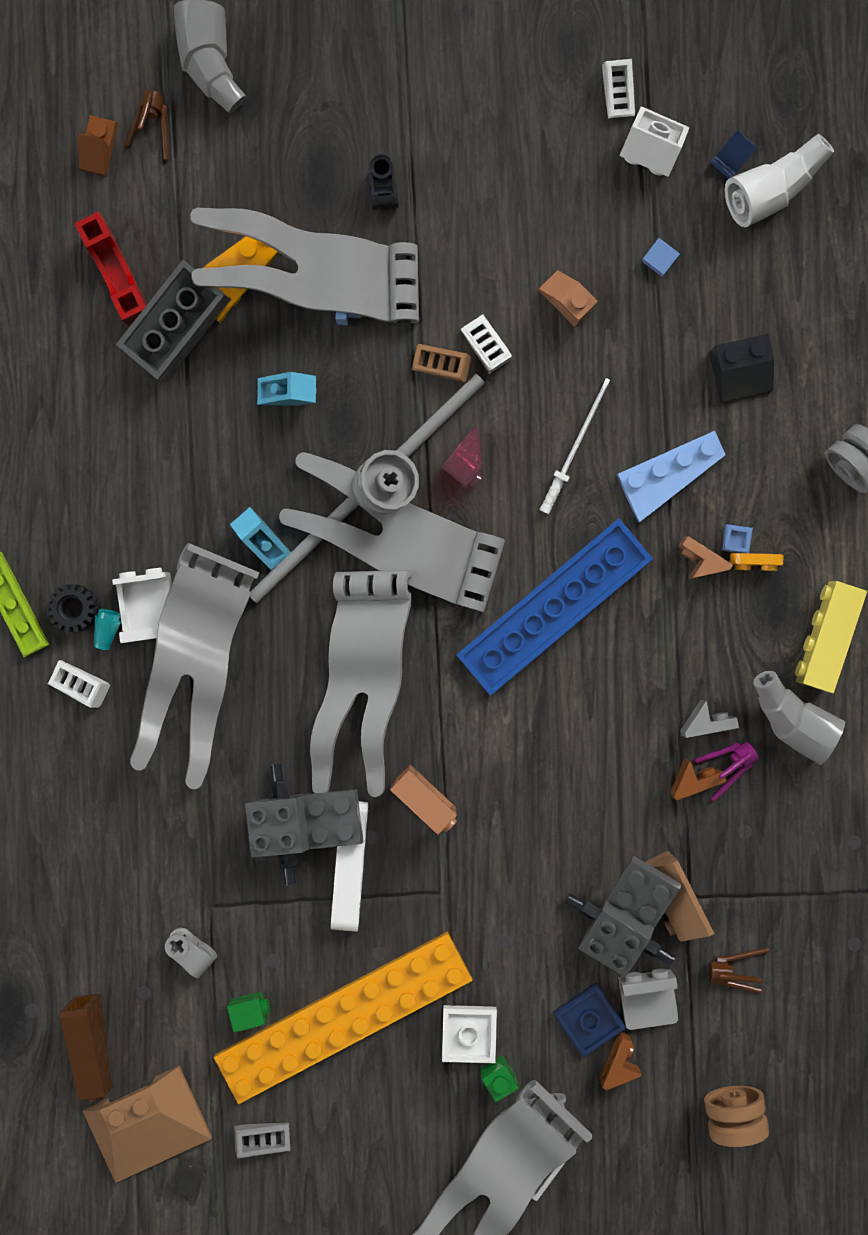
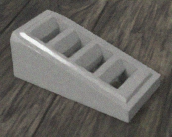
M288 1122L234 1126L237 1158L290 1151ZM281 1131V1144H276V1132ZM265 1133H270V1144L265 1142ZM259 1134V1145H255L254 1135ZM243 1136H248L249 1145H244Z

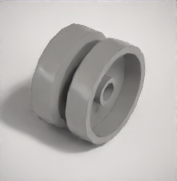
M854 424L842 435L843 441L837 440L825 451V457L831 468L844 482L859 492L867 493L868 428Z
M384 450L373 454L357 469L353 478V491L357 501L365 510L374 514L387 515L398 511L415 497L419 488V475L415 464L406 455L392 450Z

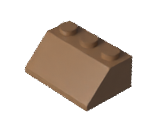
M666 851L646 861L645 863L682 884L679 892L664 913L667 920L663 921L669 935L675 934L680 942L713 935L714 932L678 860L669 851Z

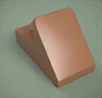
M689 536L683 537L677 546L683 550L681 554L694 562L696 559L699 560L689 579L730 570L733 566Z

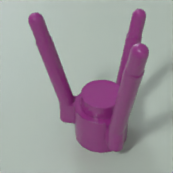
M735 742L729 747L703 755L694 760L695 763H700L733 752L730 758L734 764L723 771L719 778H725L737 768L739 770L711 797L712 801H716L745 771L753 767L754 762L759 760L756 751L748 742L742 745Z

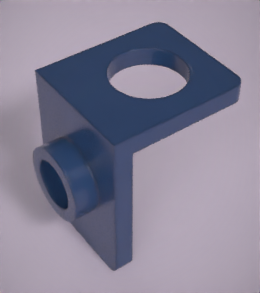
M736 131L717 156L711 159L710 163L730 179L744 165L757 146L740 131Z

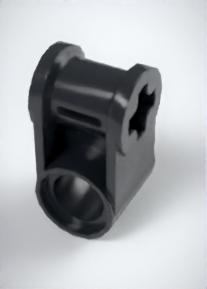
M385 154L376 155L370 161L369 167L372 209L374 211L378 207L386 206L399 208L393 162ZM384 165L388 167L389 171L384 175H379L375 172L378 166Z

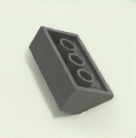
M185 260L179 263L116 344L157 380L164 382L170 378L232 300L219 288L196 286L191 279L195 268Z

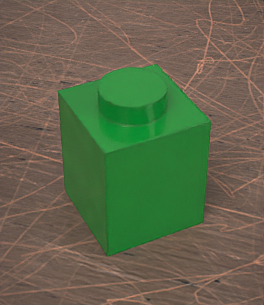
M262 991L233 998L227 1006L233 1032L265 1025L268 1015L271 1014L269 1001L267 998H263Z
M504 1055L495 1059V1063H488L481 1068L482 1080L495 1102L519 1089L517 1077Z

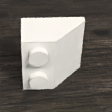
M641 107L620 156L624 157L630 164H640L649 168L650 172L655 175L669 177L689 127Z

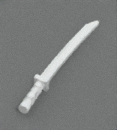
M605 379L561 472L555 471L553 476L556 478H554L552 486L545 497L546 499L539 509L540 511L547 514L550 513L564 481H568L569 476L565 475L607 388L609 379Z

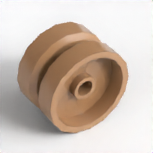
M728 1086L713 1090L705 1096V1109L710 1118L708 1121L709 1135L713 1142L728 1147H744L760 1143L769 1136L768 1119L763 1114L766 1109L765 1099L761 1090L749 1086Z

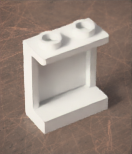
M162 568L147 569L146 575L136 576L135 572L119 573L120 578L112 579V582L117 587L123 632H119L120 643L156 639L163 604L172 585L170 573L162 572Z

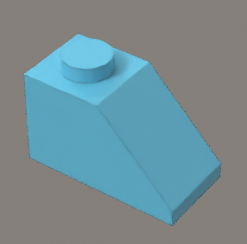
M287 372L258 378L257 405L300 406L316 403V376Z
M251 507L230 524L239 538L271 570L291 553Z

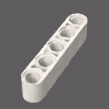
M359 801L364 843L337 846L331 930L358 932L368 802Z

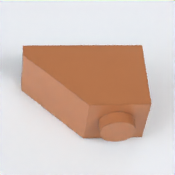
M558 270L539 288V291L574 327L595 308L598 302L578 281Z

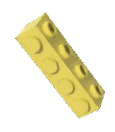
M839 581L828 582V585L823 587L820 594V600H822L820 609L815 612L812 618V625L814 626L812 634L806 638L803 650L806 652L803 661H799L795 670L797 683L834 693L867 594L866 590Z

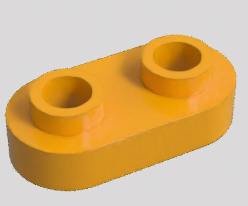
M730 554L729 563L735 565V570H751V566H761V571H778V566H783V555Z

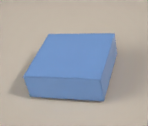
M658 238L644 256L642 262L663 277L680 253Z
M724 525L721 551L749 553L753 528Z

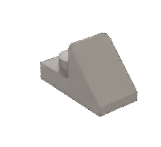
M700 700L680 732L681 736L689 738L739 728L737 717L728 716V712L713 714V719H710L707 702Z

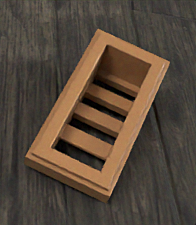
M418 344L412 370L466 383L472 357L467 353ZM426 352L430 353L427 367H424L423 362ZM436 355H440L437 369H434ZM447 357L451 358L448 371H444ZM460 360L458 372L455 373L457 361Z

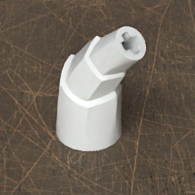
M817 134L796 152H790L773 164H764L728 179L725 184V198L729 211L736 223L742 227H748L787 207L789 201L812 180L813 175L834 153L832 146L824 137Z

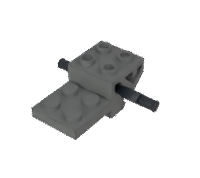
M282 764L270 765L273 780L269 783L271 798L245 803L251 858L278 855L279 867L283 868L284 885L296 883L294 867L297 866L296 853H303L309 849L364 843L357 789L289 795L287 781L283 780Z
M633 856L617 883L603 901L600 909L570 893L565 903L579 910L580 914L592 920L578 949L624 977L627 976L643 951L671 966L675 955L662 949L661 945L651 940V936L655 926L679 892L682 884Z

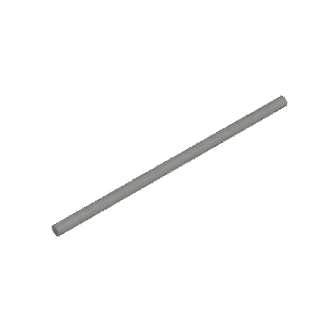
M475 374L396 451L409 457L485 384L481 377ZM348 497L327 518L342 522L358 504ZM309 534L250 591V597L258 603L323 539Z

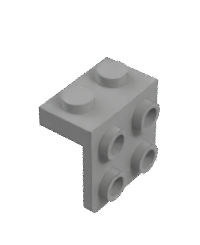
M659 968L647 973L632 972L628 973L626 977H618L627 1029L634 1030L675 1024L678 1021L674 989H678L676 977L671 969Z

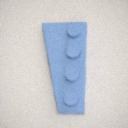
M715 431L617 474L638 523L725 456Z

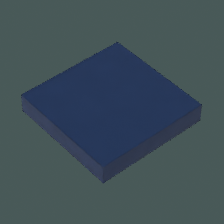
M597 982L553 1011L554 1016L583 1058L627 1029Z

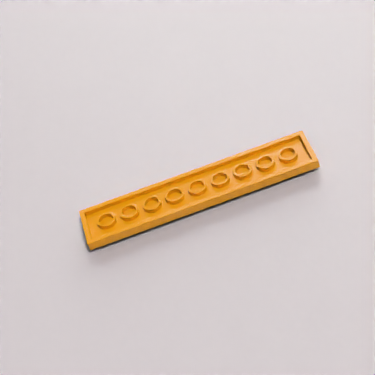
M447 931L216 1053L214 1059L237 1103L240 1104L472 981V976Z

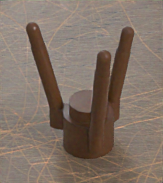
M144 90L124 146L126 148L130 146L137 128L140 131L143 129L146 118L157 119L158 115H160L163 159L168 161V106L163 105L164 96L161 93L153 90Z
M762 948L729 956H717L716 961H710V983L759 994L762 993L761 988L734 982L761 983V978L733 974V965H728L727 962L769 953L770 949Z

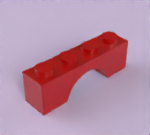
M96 212L74 224L108 286L110 297L122 321L130 327L146 307L147 302L107 221L99 212Z

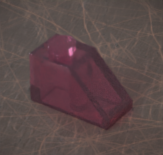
M476 426L472 428L441 466V471L465 490L469 485L474 488L483 477L480 473L483 468L479 428Z

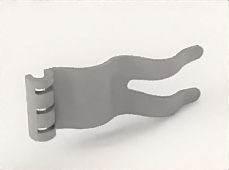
M195 208L191 212L190 219L195 226L253 238L270 246L298 265V270L294 274L258 265L197 268L191 275L192 282L196 286L246 288L270 294L287 303L306 309L355 314L383 322L396 323L400 320H410L411 323H419L418 246L416 244L401 242L387 246L348 235L308 232L294 228L269 215L247 209ZM409 255L410 260H396V256ZM410 280V285H396V281ZM409 304L411 309L397 310L396 306Z
M302 452L297 455L296 465L300 469L332 485L361 506L353 491V478L356 471L309 453ZM410 503L398 511L387 515L374 514L366 510L382 524L383 531L379 536L372 535L340 521L302 511L283 509L279 514L281 523L286 526L327 540L379 571L410 570L411 578H408V585L451 603L481 612L485 611L505 540L502 538L468 529ZM481 544L494 547V554L480 550ZM474 567L488 571L487 577L473 574ZM467 591L480 594V601L466 597Z
M187 543L178 560L177 573L166 596L159 619L152 671L144 700L136 745L130 758V764L135 770H143L147 766L157 745L165 715L180 678L183 675H189L193 679V694L190 712L189 763L185 783L191 789H197L202 785L210 763L215 726L224 696L232 638L250 597V586L253 580L257 579L259 572L193 544ZM196 553L198 557L192 569L188 565L192 555ZM218 562L221 565L214 578L211 574L215 564ZM239 572H242L243 575L238 587L234 586L235 578Z
M410 570L336 572L334 575L333 593L338 604L329 642V682L324 701L313 726L310 743L312 790L314 793L329 791L336 739L345 717L357 695L361 692L368 695L361 729V747L366 770L367 790L372 797L382 795L385 790L384 738L389 719L398 699L402 681L403 640L411 607V593L408 592L407 587L408 578H411ZM393 578H397V580H396L397 593H393V590H392V580H393ZM346 579H350V580H349V590H350V594H347V593H346V589H345ZM369 579H373V593L369 592Z
M536 1080L530 1081L521 1090L516 1098V1102L501 1112L488 1125L459 1173L448 1184L422 1224L412 1235H439L449 1221L465 1205L476 1199L479 1195L487 1196L490 1199V1204L473 1235H507L522 1216L542 1181L549 1173L564 1164L576 1153V1149L581 1141L585 1140L588 1143L592 1139V1134ZM536 1093L538 1097L530 1104L528 1100ZM551 1111H554L556 1114L548 1122L546 1120L547 1116ZM572 1128L574 1131L566 1139L564 1137L565 1133Z

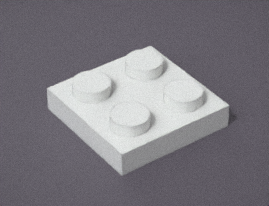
M443 1005L442 1062L495 1063L496 1007Z

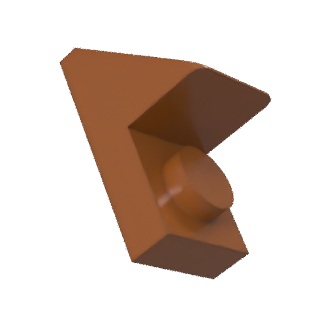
M90 115L86 134L78 135L79 169L81 171L106 176L118 128L116 121Z
M684 759L670 794L677 801L727 781L726 778H719L723 771L719 769L714 770L713 767L699 771V776H696L691 762Z
M623 1031L616 1036L599 1078L602 1088L606 1090L642 1076L637 1065L625 1061L631 1058L634 1045L629 1034Z

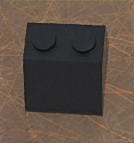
M769 334L719 344L709 351L720 403L773 391L774 356Z

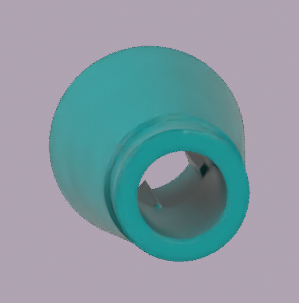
M99 609L98 615H95V648L102 650L110 649V645L121 624L119 619L120 613Z

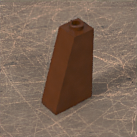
M101 993L75 996L59 1012L78 1100L88 1099L89 1102L102 1100L112 1088Z

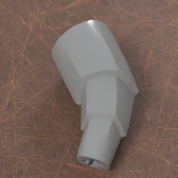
M207 0L179 1L174 5V23L182 71L190 75L208 98L212 97L231 114L244 102L246 95L233 81V75L225 62L227 57L225 9L221 5Z
M765 671L758 674L753 683L759 695L758 699L761 708L769 719L774 734L778 739L808 759L822 765L835 749L843 733L845 721L811 703L802 702L790 689H785L774 671Z

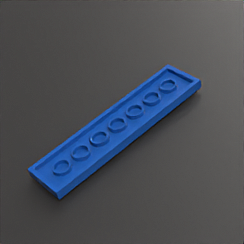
M618 518L456 655L491 696L653 558Z

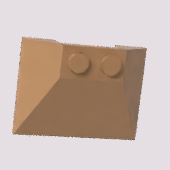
M180 1066L155 1076L150 1085L113 1102H109L107 1098L83 1110L115 1183L212 1139V1135Z

